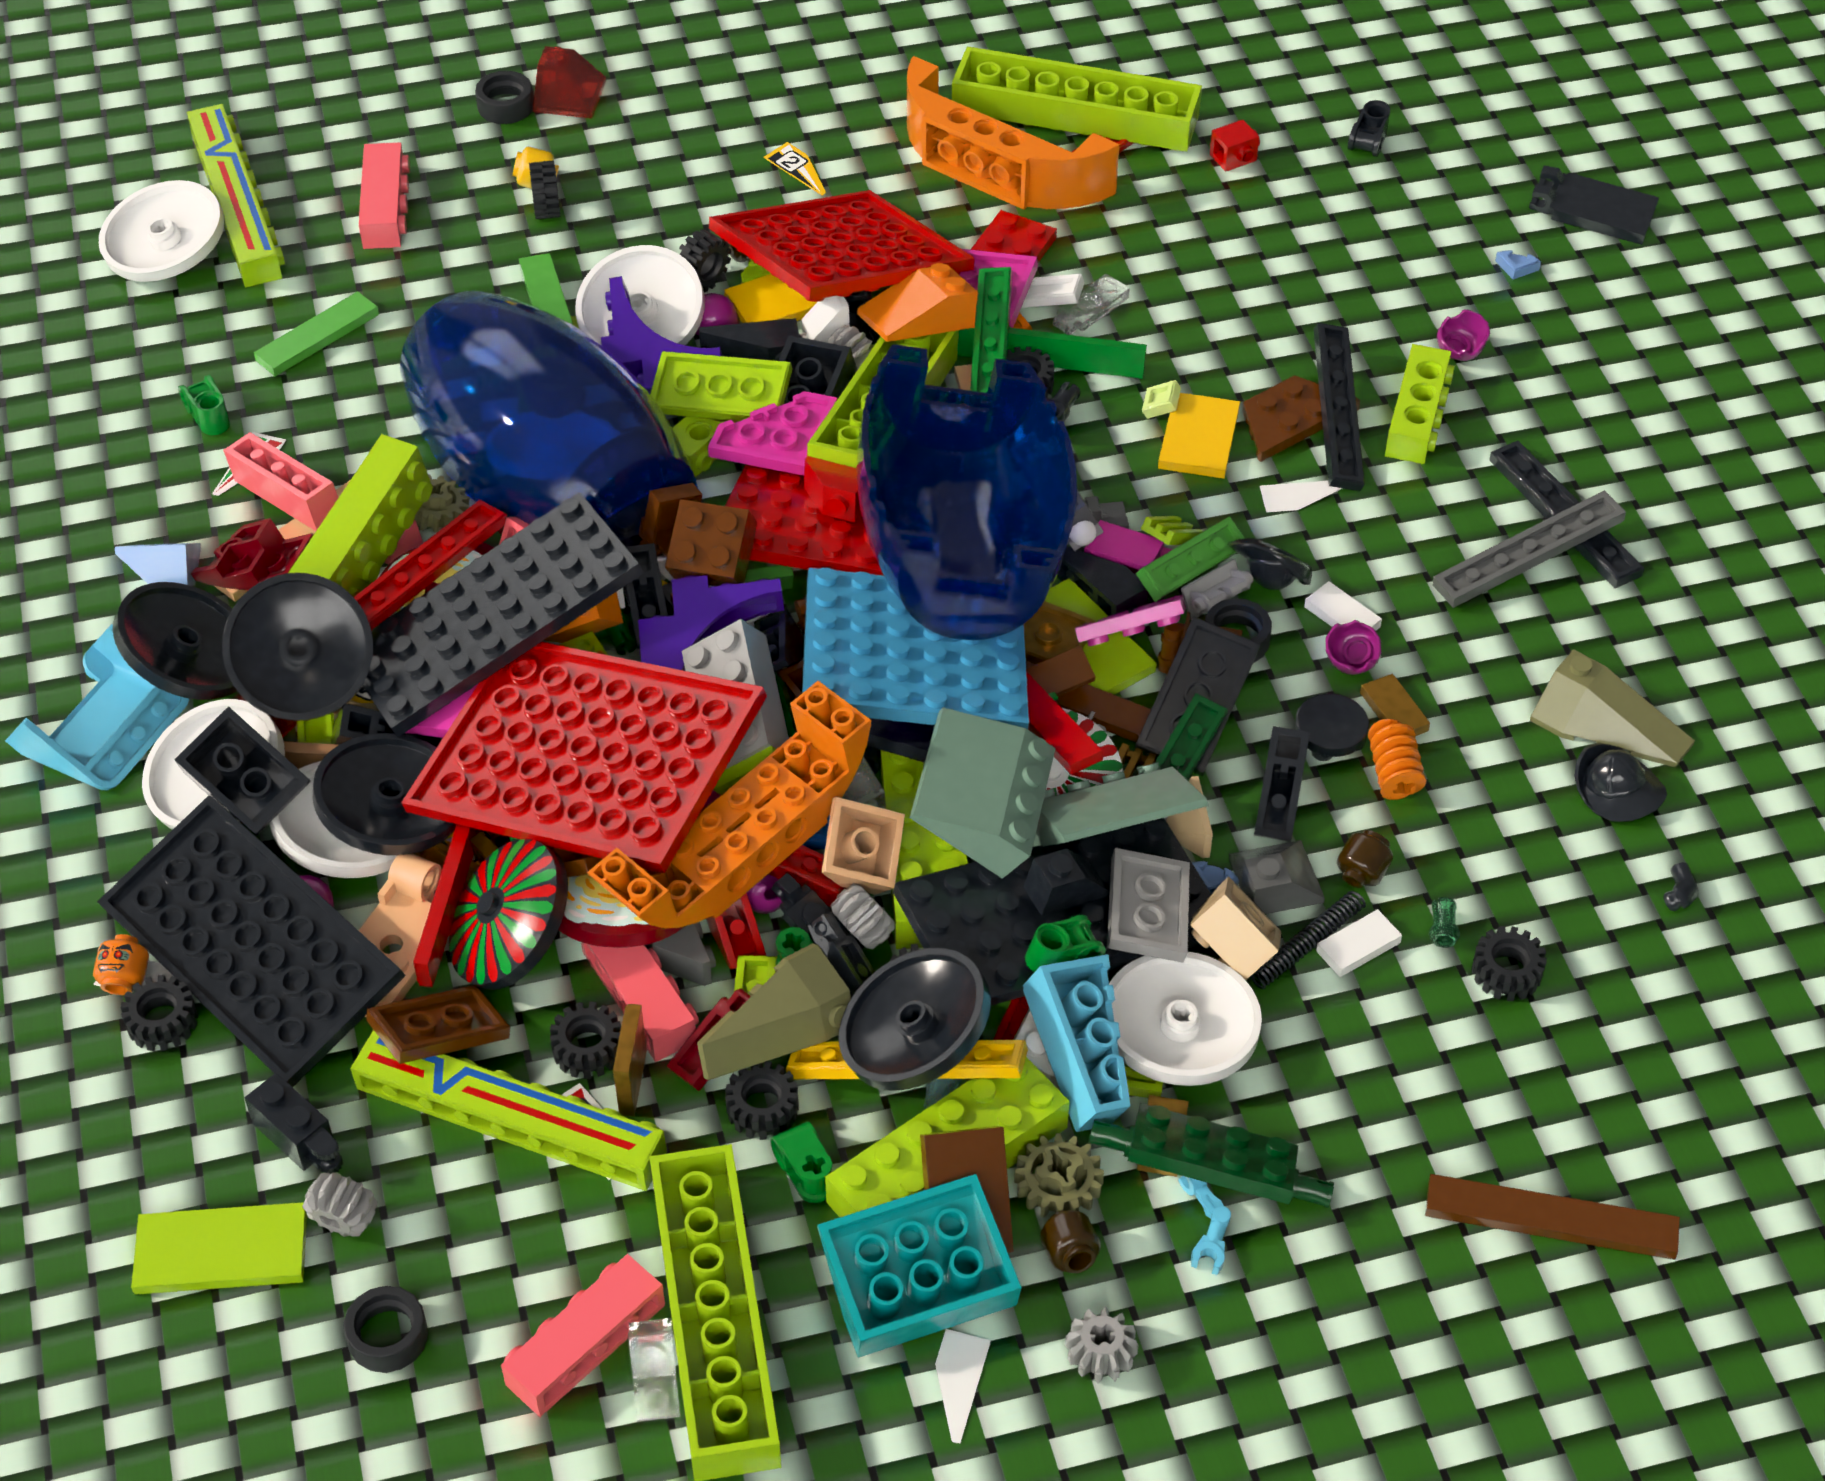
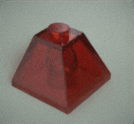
M545 46L537 66L533 111L536 113L592 119L605 86L606 77L574 49Z

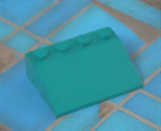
M977 1174L824 1222L817 1226L842 1315L858 1358L1016 1306L1022 1287Z

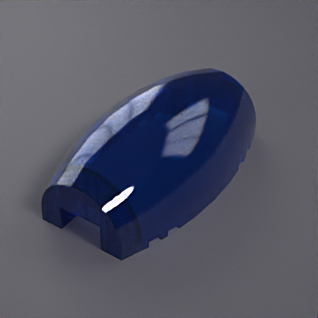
M464 291L450 295L429 308L418 319L408 334L402 349L400 373L414 420H416L423 439L429 444L432 454L443 470L456 481L460 488H464L466 490L465 494L470 496L475 502L482 500L506 513L507 517H517L531 524L535 519L542 517L559 506L564 500L580 492L610 528L608 517L648 495L650 490L693 483L698 488L695 475L678 436L662 409L639 379L609 350L579 328L556 315L514 298L483 291Z
M892 344L878 366L876 377L874 376L863 410L857 448L856 472L860 510L874 557L890 588L910 615L930 631L959 640H983L1009 633L1026 623L1042 606L1059 573L1070 538L1077 502V473L1071 440L1063 420H1057L1055 416L1057 406L1054 401H1047L1045 397L1047 388L1037 376L1030 363L995 358L987 393L925 385L928 371L927 349Z

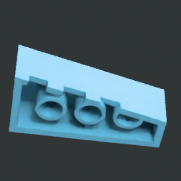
M1108 954L1040 966L1022 985L1025 998L1060 1091L1070 1101L1069 1115L1076 1132L1092 1129L1094 1119L1112 1124L1131 1106L1124 1058L1119 1056L1117 1040L1121 1036L1119 1023L1114 1022L1112 1003L1115 1001L1113 985H1109L1107 970L1110 968Z

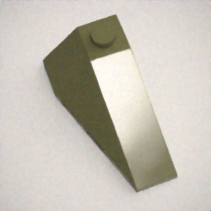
M1574 649L1555 670L1530 717L1531 722L1561 738L1574 741L1576 736L1595 741L1596 744H1610L1629 750L1630 754L1634 757L1675 768L1695 742V740L1610 669Z
M812 943L783 958L774 967L776 973L764 985L756 984L749 991L751 997L736 1012L729 1011L697 1042L705 1079L711 1080L825 1042L839 1034L844 1011L851 1000L850 990L818 945Z

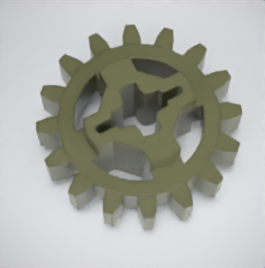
M428 474L433 486L432 493L428 501L421 505L414 520L420 526V530L424 531L427 527H432L434 532H438L439 527H445L469 508L470 496L465 495V488H456V481L447 482L444 480V476L441 475L437 479H432L431 475Z
M1056 1133L1054 1142H1049L1047 1138L1040 1136L1039 1147L1028 1143L1025 1155H1018L1017 1169L1014 1172L1018 1198L1027 1197L1026 1208L1029 1210L1037 1205L1041 1207L1040 1217L1043 1218L1048 1215L1049 1211L1055 1213L1067 1210L1079 1211L1080 1206L1091 1210L1093 1198H1100L1101 1184H1103L1104 1170L1100 1169L1101 1158L1100 1156H1091L1090 1144L1079 1148L1076 1136H1073L1069 1142H1063L1060 1133Z

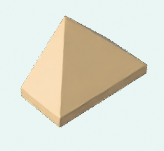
M1199 776L1191 777L1189 782L1203 795ZM1206 807L1168 816L1166 822L1181 846L1201 858H1210L1213 833Z

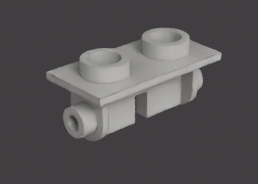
M1232 559L1182 587L1181 591L1187 612H1191L1190 620L1193 617L1197 618L1207 613L1217 603L1248 590L1251 583H1253L1252 574L1249 571L1243 572L1238 570L1236 560Z

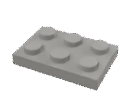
M1119 848L1114 849L1111 857L1107 948L1184 962L1188 953L1190 862Z

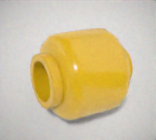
M526 147L523 152H517L512 176L517 177L518 185L532 189L529 163L553 161L554 155L549 151ZM555 165L556 178H557V173H558L559 165Z

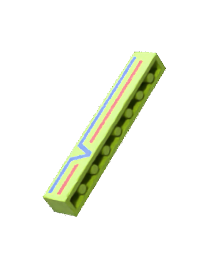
M223 104L188 111L187 117L191 134L211 192L215 195L223 210L224 229L245 288L282 279L280 266L285 265L283 253L280 246L274 247L278 245L273 226L267 228V226H271L268 211L264 207L260 189L257 188L253 170H248L250 169L246 151L243 150L239 132L237 133L233 115H226Z
M374 1030L350 1068L358 1090L644 1191L648 1190L652 1182L649 1156L667 1153L664 1131L651 1122H637L625 1118L622 1114L610 1108L599 1109L586 1104L585 1101L576 1096L568 1095L565 1097L553 1093L539 1083L528 1084L514 1079L504 1071L496 1070L493 1072L484 1069L467 1058L456 1059L441 1054L399 1064Z

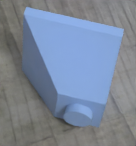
M200 543L145 544L115 547V554L147 584L155 582H175L195 586L196 584L190 573L198 567L201 552Z

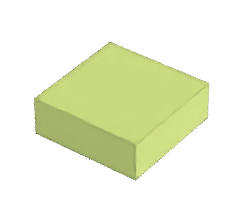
M1176 380L1147 388L1142 412L1147 419L1176 411L1181 387Z

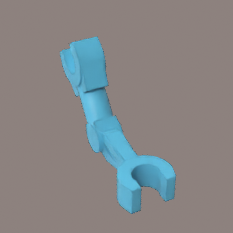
M1182 1176L1178 1181L1183 1190L1190 1196H1196L1203 1206L1206 1216L1211 1219L1207 1235L1202 1236L1192 1251L1191 1267L1197 1268L1199 1259L1202 1256H1209L1214 1260L1212 1274L1218 1275L1224 1264L1225 1242L1222 1240L1229 1225L1231 1212L1207 1187V1182Z

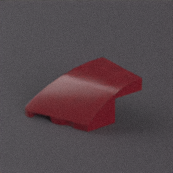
M271 518L249 523L240 527L231 535L229 540L221 544L214 551L216 558L208 566L196 567L190 574L195 581L208 585L249 590L268 578L288 573L314 534L310 533L285 540Z

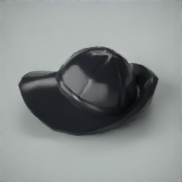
M1254 538L1238 539L1228 543L1236 552L1247 558V564H1249L1250 573L1254 580L1266 589H1283L1293 583L1296 578L1303 585H1310L1312 568L1304 561L1281 548Z
M1604 743L1593 744L1585 747L1576 761L1574 777L1577 790L1584 803L1596 815L1612 822L1633 821L1656 811L1667 797L1666 788L1652 771L1629 752L1619 747Z

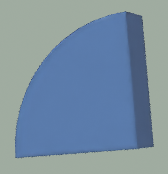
M1513 250L1500 251L1496 254L1495 261L1513 280L1540 269L1541 261L1533 255L1528 254L1526 257L1512 254Z
M1205 861L1192 862L1211 894L1228 876L1237 886L1239 884L1238 877L1227 868L1223 870L1216 866L1207 865Z

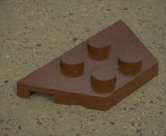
M1294 375L1243 402L1242 412L1245 422L1249 424V434L1251 440L1255 441L1257 448L1256 456L1260 462L1323 429L1319 384ZM1356 397V405L1358 411L1360 407V400Z

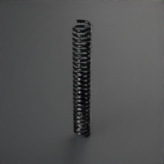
M1355 891L1347 892L1343 898H1340L1339 901H1336L1335 904L1320 914L1318 918L1310 922L1306 928H1303L1302 931H1299L1293 938L1285 942V945L1283 944L1279 951L1255 972L1257 979L1263 986L1256 981L1254 974H1252L1251 978L1254 984L1260 989H1266L1270 982L1273 983L1274 979H1278L1279 975L1281 976L1283 972H1287L1291 965L1294 966L1296 962H1299L1300 958H1304V955L1311 952L1312 948H1316L1318 942L1332 935L1333 931H1337V928H1341V925L1345 924V921L1348 922L1358 911L1360 912L1362 908H1365L1366 902L1364 898ZM1351 894L1358 896L1361 899L1363 905H1361L1360 901Z

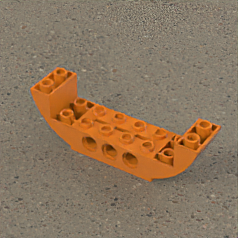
M915 56L911 58L907 71V131L915 151L922 157V165L1023 210L1027 207L1042 209L1081 207L1100 202L1116 194L1119 159L1118 143L1092 133L1074 152H1070L939 95V66Z
M820 681L815 682L790 703L797 732L698 815L665 874L641 868L620 849L616 848L587 872L588 875L640 919L652 926L680 928L698 923L711 916L716 919L828 823L827 818L831 812L832 799L834 797H843L862 761L868 743L871 720Z

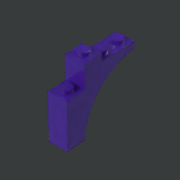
M622 276L609 278L610 291L605 292V299L608 311H612V320L607 321L609 336L601 337L602 350L597 351V361L600 370L606 371L610 382L638 377L641 393L646 392L649 398L662 351L723 356L720 347L698 348L670 341L655 333L643 323L632 309L629 291Z
M707 575L672 579L674 616L658 615L638 620L641 662L685 671L682 650L739 619L746 622L769 613L785 611L781 580L760 579L755 582L725 583L720 586L709 587Z

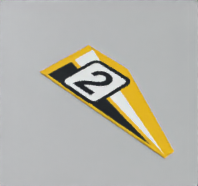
M786 142L763 157L820 195L826 193L808 155L790 143Z

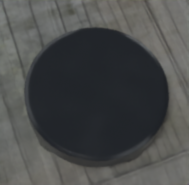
M1320 694L1307 699L1299 707L1296 714L1295 730L1310 732L1307 749L1311 751L1315 759L1328 761L1332 757L1352 754L1363 749L1365 746L1369 719L1365 710L1356 701L1339 694Z

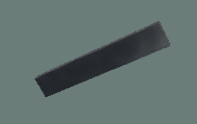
M1317 323L1313 331L1328 484L1330 487L1361 491L1365 481L1349 330L1346 327Z
M1518 440L1491 452L1489 461L1546 519L1580 503ZM1608 530L1574 546L1614 589L1643 576L1645 568Z

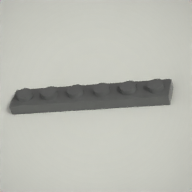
M1604 490L1433 576V586L1454 608L1625 521L1626 511Z

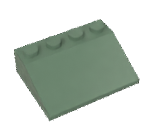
M943 707L937 716L910 819L1003 879L1031 856L1055 748L1026 728Z
M1159 762L1138 767V775L1125 778L1124 771L1102 776L1104 784L1092 787L1089 780L1067 785L1068 793L1056 796L1054 789H1049L1045 791L1033 847L1065 843L1209 806L1208 801L1174 767L1160 769Z

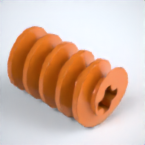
M1395 719L1379 720L1368 731L1375 771L1381 788L1380 793L1383 798L1389 800H1399L1420 791L1427 781L1423 773L1424 768L1420 761L1421 755L1418 751V743L1415 739L1416 734L1413 727L1401 724V722Z

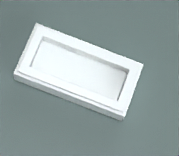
M1082 274L1033 278L1021 308L1077 304L1085 283Z
M1329 581L1305 599L1304 607L1331 627L1337 623L1345 624L1354 620L1373 627L1375 631L1381 627L1382 618Z
M1377 909L1318 942L1316 952L1339 977H1342L1400 944L1402 934Z

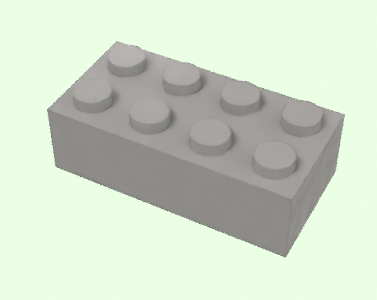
M739 619L682 650L685 671L762 686L766 692V700L726 769L771 745L777 749L789 739L768 642L764 633L744 620Z

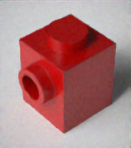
M1244 120L1213 129L1210 155L1225 172L1257 161L1258 147L1260 145L1259 135Z

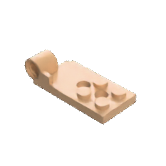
M415 854L396 856L390 867L388 880L377 893L379 904L359 929V932L382 953H384L383 949L388 945L398 944L402 946L399 951L384 954L406 976L376 1006L402 1001L417 980L413 961L441 875V866Z

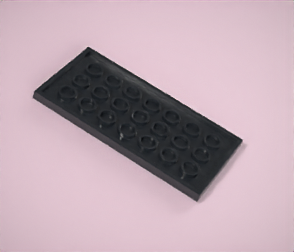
M578 492L542 517L535 519L530 525L512 537L502 541L501 544L483 556L473 560L471 564L453 576L444 579L439 585L421 597L414 599L409 605L371 631L373 639L372 663L368 676L362 686L398 738L644 574V571L638 561L583 495Z
M210 795L97 901L131 936L136 937L138 942L174 977L178 978L180 983L183 981L187 984L192 995L274 1074L280 1075L292 1087L367 1015V1009L375 1007L406 976L396 964Z
M1164 818L1065 843L1032 847L1031 856L1003 879L978 862H973L896 882L893 889L894 896L924 949H951L962 953L973 961L988 983L991 1006L1025 996L1022 985L1034 973L1027 966L1025 955L1036 930L1045 923L1058 922L1077 915H1086L1091 922L1090 930L1095 939L1102 942L1106 948L1104 955H1109L1110 968L1107 970V973L1120 970L1130 962L1145 956L1107 948L1111 857L1115 848L1190 862L1188 950L1202 946L1191 933L1193 930L1191 921L1195 912L1211 895ZM1063 849H1069L1091 862L1109 890L1108 896L1041 916L1023 887L1033 859Z

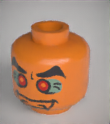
M126 934L116 935L115 939L104 941L99 946L93 976L101 984L100 988L103 991L115 995H125L127 991L132 992V986L137 982L142 986L147 971L149 953L145 947L138 944L136 937Z

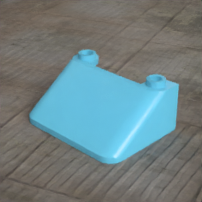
M113 624L105 630L83 657V666L86 674L98 683L57 729L48 736L33 722L25 718L5 740L21 755L100 790L115 788L179 716L189 702V698L168 693L150 684L127 664L115 644Z

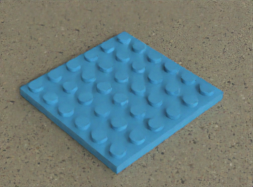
M809 568L802 693L815 682L820 681L866 717L872 719L935 725L938 713L944 707L1028 730L1029 714L1022 591L1012 590L1007 587H982L971 583H946L934 579L918 580L903 576L873 575L867 572L836 571L831 568Z

